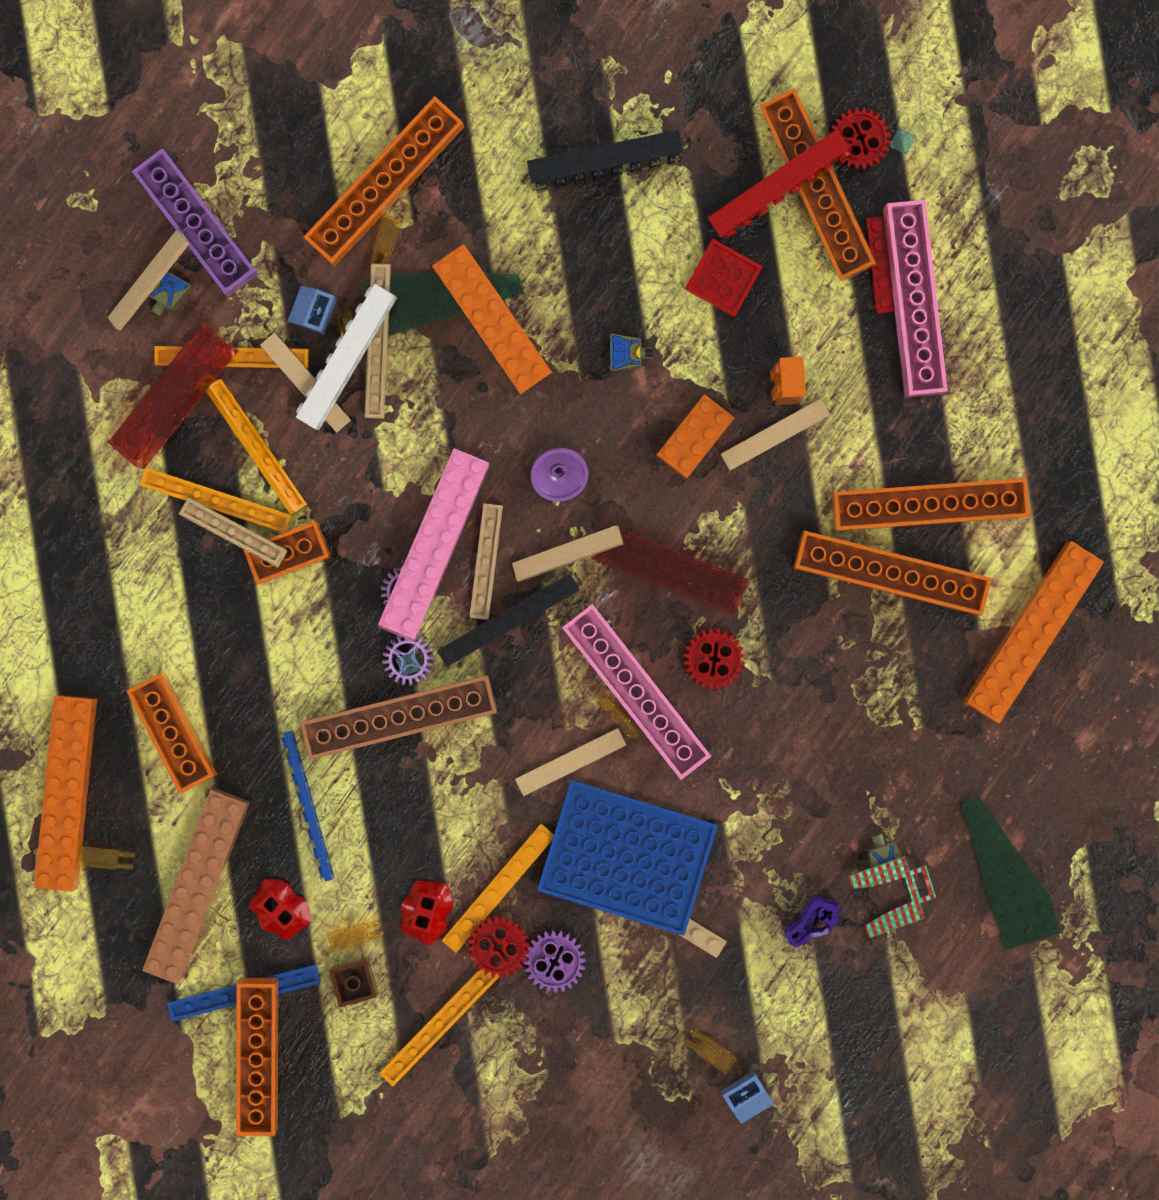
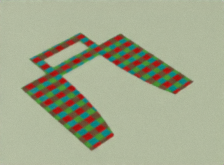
M905 856L848 876L852 889L885 884L904 877L912 902L897 907L865 925L868 938L925 919L920 903L936 898L926 865L909 870ZM920 872L923 873L929 895L922 898L919 896L913 875Z

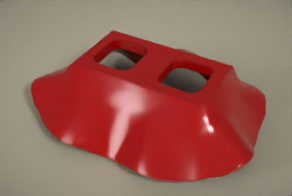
M263 880L249 903V908L256 914L261 928L279 935L283 940L292 938L311 923L308 903L304 898L294 894L290 885L285 881ZM270 897L278 902V906L272 912L264 906V903ZM285 910L292 915V919L286 925L278 920V916Z
M416 881L412 885L410 893L401 903L402 932L420 940L425 945H430L441 937L447 928L446 916L453 908V899L448 886L444 883ZM423 897L434 899L435 903L432 910L421 907ZM421 915L429 918L427 928L416 926L417 916Z

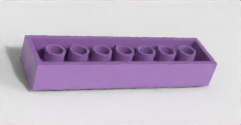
M163 148L132 171L173 227L182 232L190 242L189 248L227 297H230L259 275Z

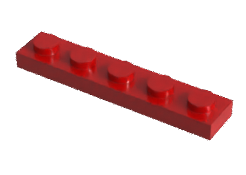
M884 216L866 218L868 245L877 263L876 266L871 268L876 314L895 312Z

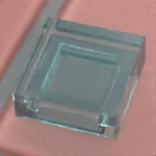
M898 128L890 147L907 154L916 136Z
M414 652L396 659L403 677L421 670Z

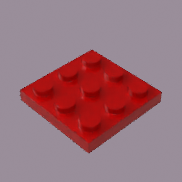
M712 239L684 290L735 317L763 266Z

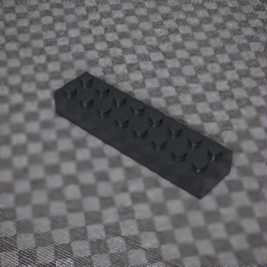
M679 130L528 160L527 166L532 191L541 193L547 191L550 187L560 189L570 183H574V185L584 184L585 180L589 179L600 181L604 179V176L619 177L623 175V172L630 171L633 174L641 172L643 168L649 167L650 170H653L667 163L668 166L677 165L679 161H682L684 152Z

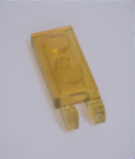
M383 214L373 246L370 266L371 264H376L378 253L384 255L381 264H388L389 258L392 257L402 219Z
M607 695L600 699L599 703L602 709L610 711L611 719L616 724L620 723L624 729L622 731L629 739L633 738L636 740L641 735V732L619 706Z
M80 846L78 866L105 869H133V864L118 863L119 856L126 858L134 857V852Z
M380 920L364 922L327 933L332 952L367 943L372 939L384 936L383 931H377L370 935L367 933V928L378 926L381 924Z
M692 1029L690 1032L694 1037L701 1040L700 1044L697 1046L690 1039H685L683 1042L695 1050V1053L727 1074L736 1062L737 1057L708 1036H704L697 1030Z

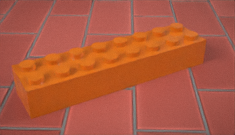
M464 244L432 265L520 394L552 373Z
M239 978L237 982L236 1136H275L278 1129V978Z

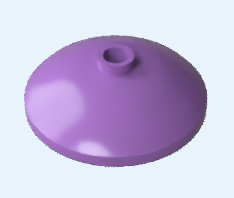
M554 448L542 453L535 460L531 469V482L535 491L550 501L561 502L576 497L582 492L588 481V468L585 460L580 454L567 448ZM557 467L561 468L560 471H556L555 469Z

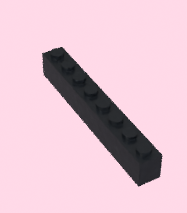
M568 574L440 648L437 652L445 666L448 667L575 594L580 589L572 575Z

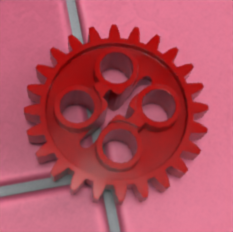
M856 107L854 113L848 109L847 116L842 113L840 115L841 120H835L837 126L832 125L831 130L839 129L842 134L844 130L851 131L852 137H845L851 148L859 150V155L857 156L849 152L850 156L841 161L840 165L847 162V169L854 165V171L857 170L858 166H861L862 171H864L866 165L872 169L873 162L878 165L880 163L879 158L884 159L886 157L883 152L888 153L889 148L886 146L891 144V141L887 140L891 133H886L889 126H883L885 119L878 120L879 113L873 116V109L866 113L865 107L862 112H859ZM853 123L856 124L857 131L853 127ZM867 123L870 129L865 131L861 128L860 124ZM858 136H859L860 138H864V140L862 141V143H861L860 140H858V141L856 140V138H857ZM868 141H875L877 143V147L870 148L868 145ZM863 147H864L865 151L867 152V155L864 154V152H863Z
M710 628L709 634L702 630V637L695 634L696 641L689 640L692 647H685L689 654H683V656L688 658V661L683 662V664L689 665L685 671L692 672L689 678L696 677L695 684L701 681V688L708 684L709 690H712L713 685L719 690L721 684L724 688H727L726 682L733 685L732 678L739 679L736 673L743 672L739 667L740 665H745V662L741 661V658L745 657V655L740 654V651L744 648L736 646L740 641L736 640L733 642L734 635L732 634L727 637L726 630L723 634H720L719 628H717L716 633H713L712 628ZM717 642L716 657L719 658V662H715L714 676H711L712 661L709 658L713 657L714 645ZM704 643L711 645V651L708 654H704L701 651V646ZM722 646L730 648V654L726 657L720 654ZM702 662H706L709 666L708 671L705 673H701L698 669L699 664ZM720 665L727 666L728 671L726 675L721 676L718 674L717 669Z
M496 915L493 921L489 916L487 917L488 923L481 920L482 927L475 926L477 933H470L474 939L468 940L469 943L473 944L467 948V950L473 951L469 958L476 959L472 965L479 964L478 971L485 969V976L491 972L492 978L495 977L496 973H498L500 979L503 977V973L509 977L510 970L517 973L516 966L519 968L523 967L520 961H527L524 954H529L530 951L526 950L525 947L530 946V943L525 942V939L529 936L522 935L525 928L519 930L520 922L514 925L513 918L506 921V915H504L502 920H499V916ZM498 928H503L506 931L505 938L497 936ZM489 932L493 934L494 939L498 944H503V947L501 949L504 952V954L509 958V961L505 960L504 955L502 954L500 949L496 950L494 948L496 946V943L489 936ZM482 939L489 940V949H484L481 946ZM508 945H515L517 953L510 954L507 950ZM493 955L501 958L500 965L492 963L491 958Z

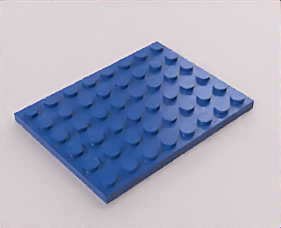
M571 780L537 891L685 936L718 825Z

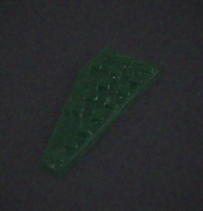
M395 273L391 275L390 293L396 296L397 299L389 311L388 337L464 313L437 273ZM519 274L486 275L503 301L525 294ZM370 281L361 284L364 295L370 287Z
M980 797L961 801L962 812L1004 949L1007 950L1060 934L1050 896Z

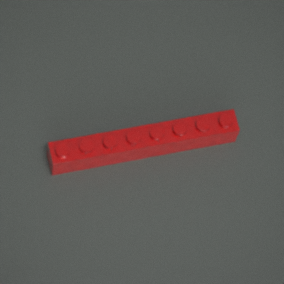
M836 129L709 216L708 219L718 235L728 239L737 233L736 229L742 226L744 228L753 222L752 218L757 215L760 217L769 211L768 207L773 204L776 206L785 200L784 197L789 193L793 195L798 192L802 184L805 182L809 184L814 181L818 173L829 171L834 167V162L837 160L841 162L848 158L852 148L841 131Z

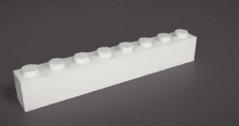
M376 284L373 287L370 286L366 291L364 303H360L356 308L355 318L346 325L345 330L347 331L345 335L341 336L336 342L335 346L337 348L335 352L329 354L325 362L327 363L325 369H321L316 376L317 382L315 386L309 388L306 393V401L304 404L301 403L296 410V413H298L296 418L316 430L321 428L397 299L396 296Z

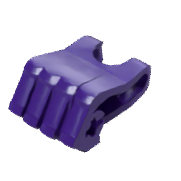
M817 895L810 896L799 916L786 926L784 930L788 943L794 947H799L813 937L827 934L839 921V903ZM825 909L828 912L826 915L823 913ZM816 916L823 923H826L824 927L812 928ZM795 932H799L796 937H792Z

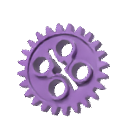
M553 929L552 935H549L545 931V937L538 934V941L532 939L533 946L527 947L530 953L524 954V956L529 959L526 962L524 961L523 964L529 965V967L525 968V972H531L528 979L535 978L533 985L539 982L540 990L546 986L547 992L554 988V992L557 993L560 987L564 992L566 985L570 989L572 988V981L578 983L576 976H583L579 970H585V966L580 963L585 962L586 958L580 956L585 952L584 950H578L581 947V943L574 944L576 937L571 940L569 939L570 933L562 936L563 932L560 930L559 934L556 935ZM547 944H554L556 950L549 953L546 951L545 946ZM560 946H563L564 948L558 957L559 964L555 963L550 975L546 976L551 966L550 959H554ZM564 953H571L573 959L569 962L564 961L562 955ZM539 961H544L547 967L541 970L537 968L536 964ZM556 970H562L564 976L558 979L554 977L553 973Z

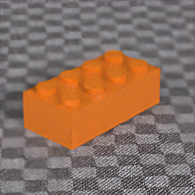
M803 356L779 358L772 370H770V380L774 382V387L771 389V397L776 405L799 404L806 397Z
M704 394L656 457L684 479H687L734 420V417Z
M317 521L267 539L287 550L278 568L244 550L257 585H262L332 558Z

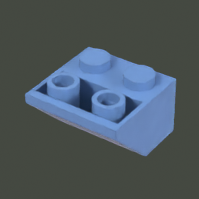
M301 286L288 322L324 335L337 298L326 292Z
M755 1071L721 1090L724 1099L741 1124L774 1105Z

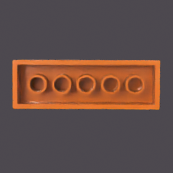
M160 673L127 690L179 794L218 775L166 673Z

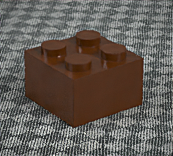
M369 956L330 968L329 972L339 1008L378 996L379 993Z

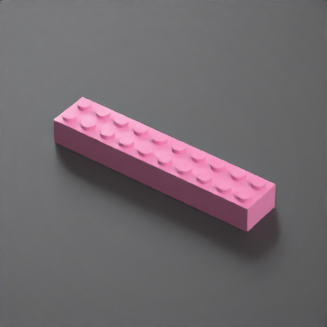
M925 200L887 203L883 207L904 395L905 398L943 394L948 389Z
M455 448L453 449L379 621V628L410 641H416L487 474L489 462Z
M593 604L562 627L680 780L711 757Z

